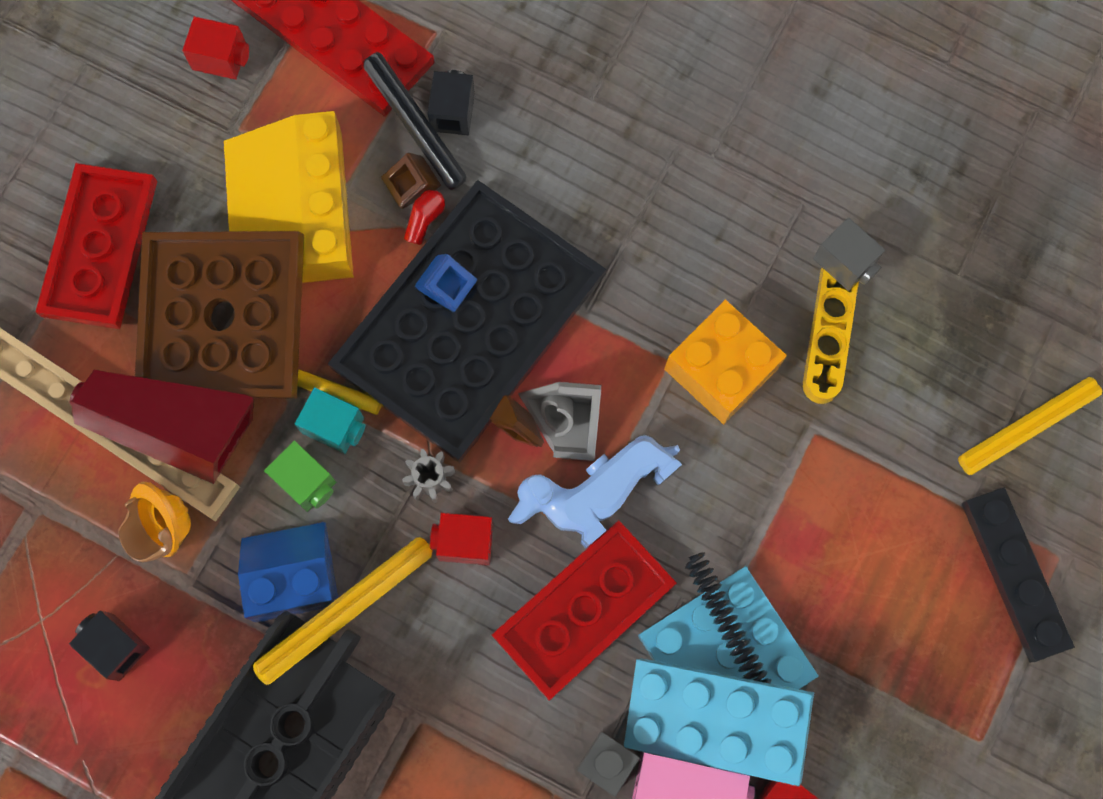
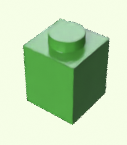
M295 440L264 470L306 512L313 506L317 509L325 504L334 492L332 487L337 483L331 474Z

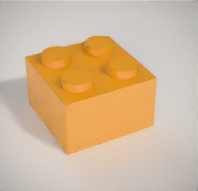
M725 299L668 356L664 370L724 425L779 369L787 355Z

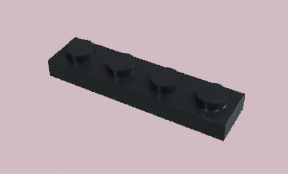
M1005 487L961 503L1029 662H1037L1075 648Z

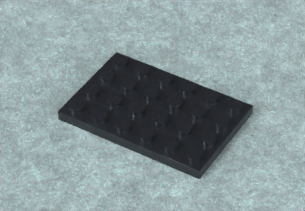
M477 180L333 356L328 365L337 374L376 400L382 407L460 463L491 424L492 420L490 417L503 396L509 395L511 397L606 275V268ZM448 254L478 279L455 312L450 311L415 287L437 255Z

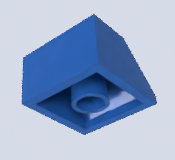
M325 522L241 538L238 578L244 618L256 623L275 619L284 611H289L294 615L326 608L338 598Z

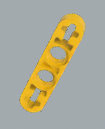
M823 268L820 271L803 378V391L806 397L817 404L831 402L843 387L859 283L858 281L849 291L842 285L840 287H833L836 279ZM830 298L840 300L845 306V314L840 317L830 316L824 309V302ZM823 336L834 337L839 343V352L834 355L824 354L818 347L819 338ZM823 365H831L827 370L826 383L833 385V387H829L825 393L819 391V385L813 383V381H817L820 377Z

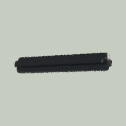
M379 52L367 57L363 62L365 71L444 184L450 190L462 185L466 181L465 172L386 59Z

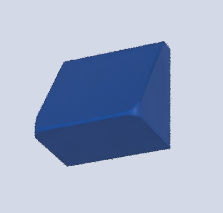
M442 254L434 258L415 287L442 306L455 312L478 279L448 254Z

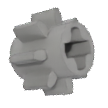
M421 449V458L415 462L412 460L405 461L411 470V475L405 476L402 480L406 486L416 484L417 487L413 492L414 499L418 500L423 494L430 495L432 501L436 503L438 499L437 493L442 490L447 492L453 490L449 482L446 481V477L455 474L454 466L442 467L445 458L442 451L434 458L428 456L426 451ZM435 468L438 479L436 481L428 479L423 484L424 481L420 473L422 471L430 473Z

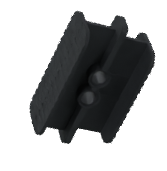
M284 611L281 615L279 614L272 626L266 631L264 638L257 644L255 651L249 656L247 663L241 668L237 678L235 677L231 683L232 685L229 690L223 695L221 702L216 705L214 712L206 720L204 727L196 735L197 737L194 742L188 747L186 754L178 762L179 764L176 769H173L169 779L163 784L160 793L155 799H331L337 792L338 786L346 778L347 772L353 767L356 758L360 756L361 750L369 742L370 736L376 731L377 725L385 717V713L391 707L395 697L394 692L346 662L359 643L361 636L347 629L338 642L328 638L274 682L265 685L253 670L254 662L306 623L289 611ZM297 711L303 716L305 726L299 736L292 738L286 733L284 723L288 715ZM267 751L273 752L279 762L276 773L271 777L264 776L259 769V760Z

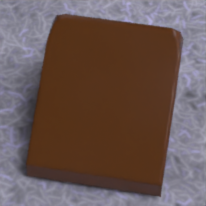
M406 153L381 176V179L401 209L413 204L424 191L437 190L441 186L423 156L413 153Z
M504 395L490 417L491 422L515 441L534 447H541L544 441L533 416L509 395Z

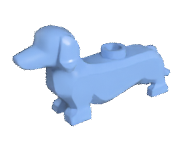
M641 435L610 460L603 454L586 469L590 477L573 489L562 488L541 474L527 477L518 488L519 503L512 511L508 520L513 524H522L536 513L542 512L556 528L581 534V544L586 549L606 531L599 521L610 518L622 506L641 478H645L653 471L655 473L653 480L657 485H660L682 465L673 457L680 451L679 446L663 447L652 437Z

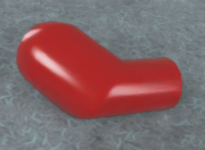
M436 190L424 191L414 202L404 240L418 245L423 244L428 225L444 211L445 199L441 192Z

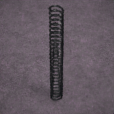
M701 552L690 556V561L686 564L685 569H693L689 577H697L693 582L694 585H701L697 592H706L702 595L701 600H710L706 603L705 608H714L709 614L712 617L718 616L714 619L713 624L723 623L718 627L717 631H728L721 639H732L726 644V648L736 647L730 652V656L740 655L734 660V664L746 662L739 667L738 672L750 670L742 678H755L753 679L754 681L771 684L772 679H763L768 671L762 670L757 672L762 668L763 663H754L759 658L757 654L750 655L755 647L744 648L750 643L751 639L740 640L746 635L747 631L742 630L734 633L742 627L743 623L738 622L730 625L738 619V615L734 614L726 617L733 612L734 607L722 609L729 604L730 599L718 601L725 596L726 592L720 591L712 594L721 588L722 584L717 583L707 587L716 581L718 576L714 575L703 579L712 573L714 568L699 571L708 565L710 561L704 560L694 564L703 558L706 553Z

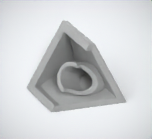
M557 382L518 393L554 453L553 458L595 461L602 385Z

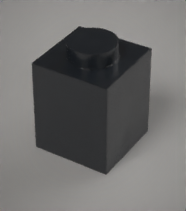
M459 70L434 71L428 107V120L436 132L469 136L475 97L473 75H467Z
M101 610L97 614L92 613L82 620L75 630L77 635L69 643L103 677L120 681L150 648L114 614Z

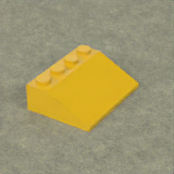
M335 111L293 115L224 140L229 231H299L304 234L302 283L353 278L342 132Z

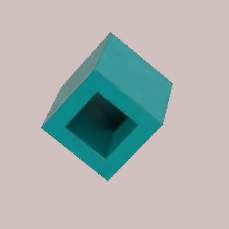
M315 387L295 422V426L302 434L346 454L350 445L356 446L366 425L362 423L364 416L359 408Z

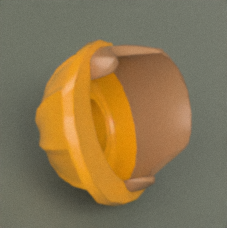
M150 482L139 483L133 489L130 500L124 504L128 509V513L118 530L120 543L125 552L138 562H149L161 557H171L176 554L179 545L189 533L191 519L188 514V508L180 497L161 490Z

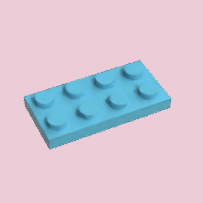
M640 658L636 660L624 747L800 786L802 783L814 692Z

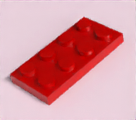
M75 163L35 311L40 317L121 329L142 245V232H145L157 185L154 175Z
M618 520L491 635L550 701L671 590L677 582Z

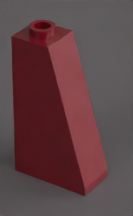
M93 370L84 383L79 382L73 389L69 400L72 406L74 424L212 484L217 480L253 421L254 398L248 395L100 370Z

